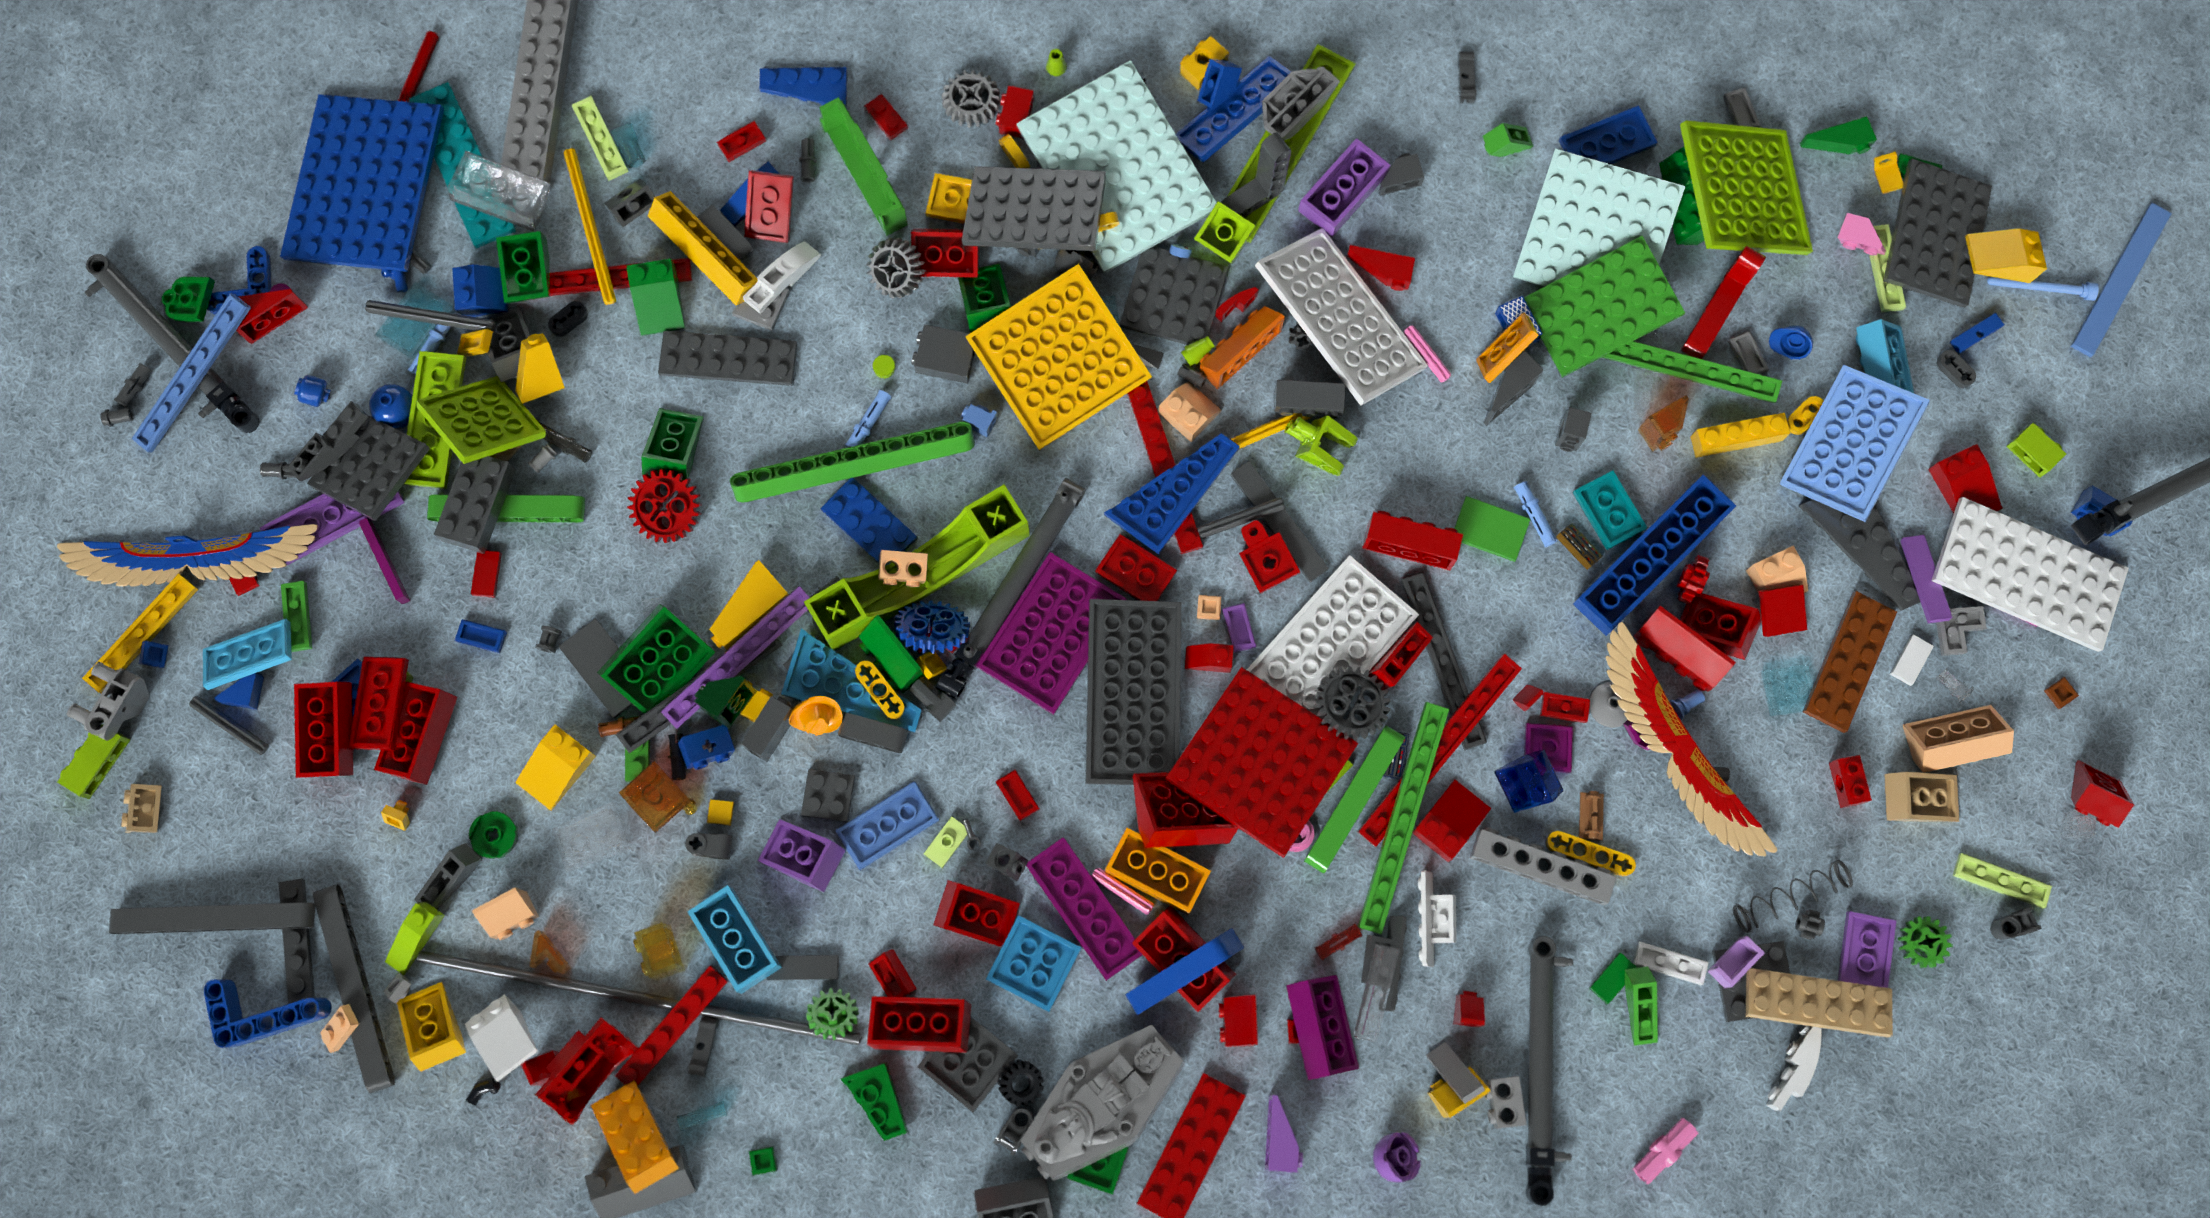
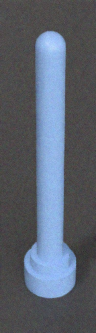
M1991 276L1987 279L1989 285L2076 294L2083 297L2084 300L2095 301L2099 290L2098 284L2091 282L2077 286L2040 281L2026 283Z

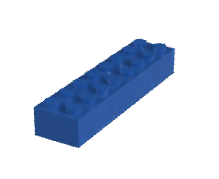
M1702 475L1573 605L1607 636L1736 505L1708 478Z

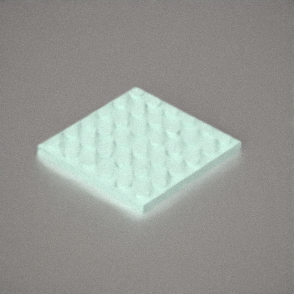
M1555 148L1513 278L1545 287L1640 236H1643L1657 263L1660 264L1685 186Z

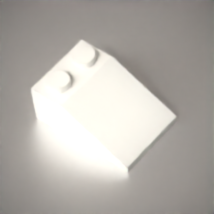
M505 994L499 999L494 1000L487 1008L471 1017L465 1023L472 1042L496 1081L501 1080L538 1052L522 1012Z

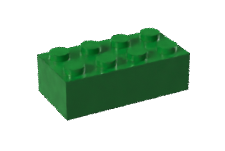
M1683 146L1661 161L1659 167L1662 180L1685 186L1672 225L1676 244L1698 245L1705 240L1686 151Z

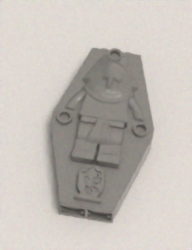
M1150 1025L1074 1061L1067 1067L1022 1137L1021 1143L1024 1145L1021 1149L1030 1161L1035 1158L1040 1164L1037 1169L1045 1179L1051 1177L1053 1181H1056L1132 1145L1139 1139L1184 1067L1183 1059L1160 1033Z

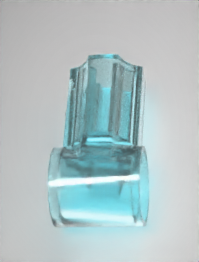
M631 122L610 130L629 168H637L646 162L638 144L639 139Z

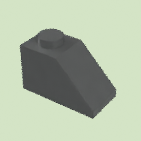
M1407 153L1395 159L1380 185L1379 196L1422 186L1424 174L1418 154L1410 155Z

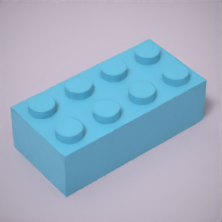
M727 885L687 911L736 992L743 994L782 968L734 889Z

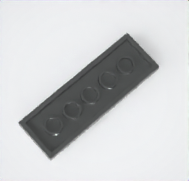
M663 331L658 374L660 376L792 386L797 342Z

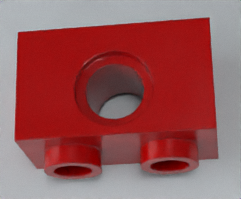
M1860 755L1836 759L1829 763L1840 808L1861 805L1872 801Z

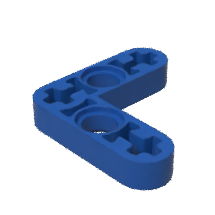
M254 246L247 252L248 289L213 292L207 308L210 313L216 315L230 293L237 296L259 294L257 289H260V293L270 292V255L264 248ZM258 253L263 256L259 257V264L262 267H258V262L254 259L258 256ZM259 273H264V280L260 283H255L254 277ZM218 300L220 303L216 304V308H214L211 304Z

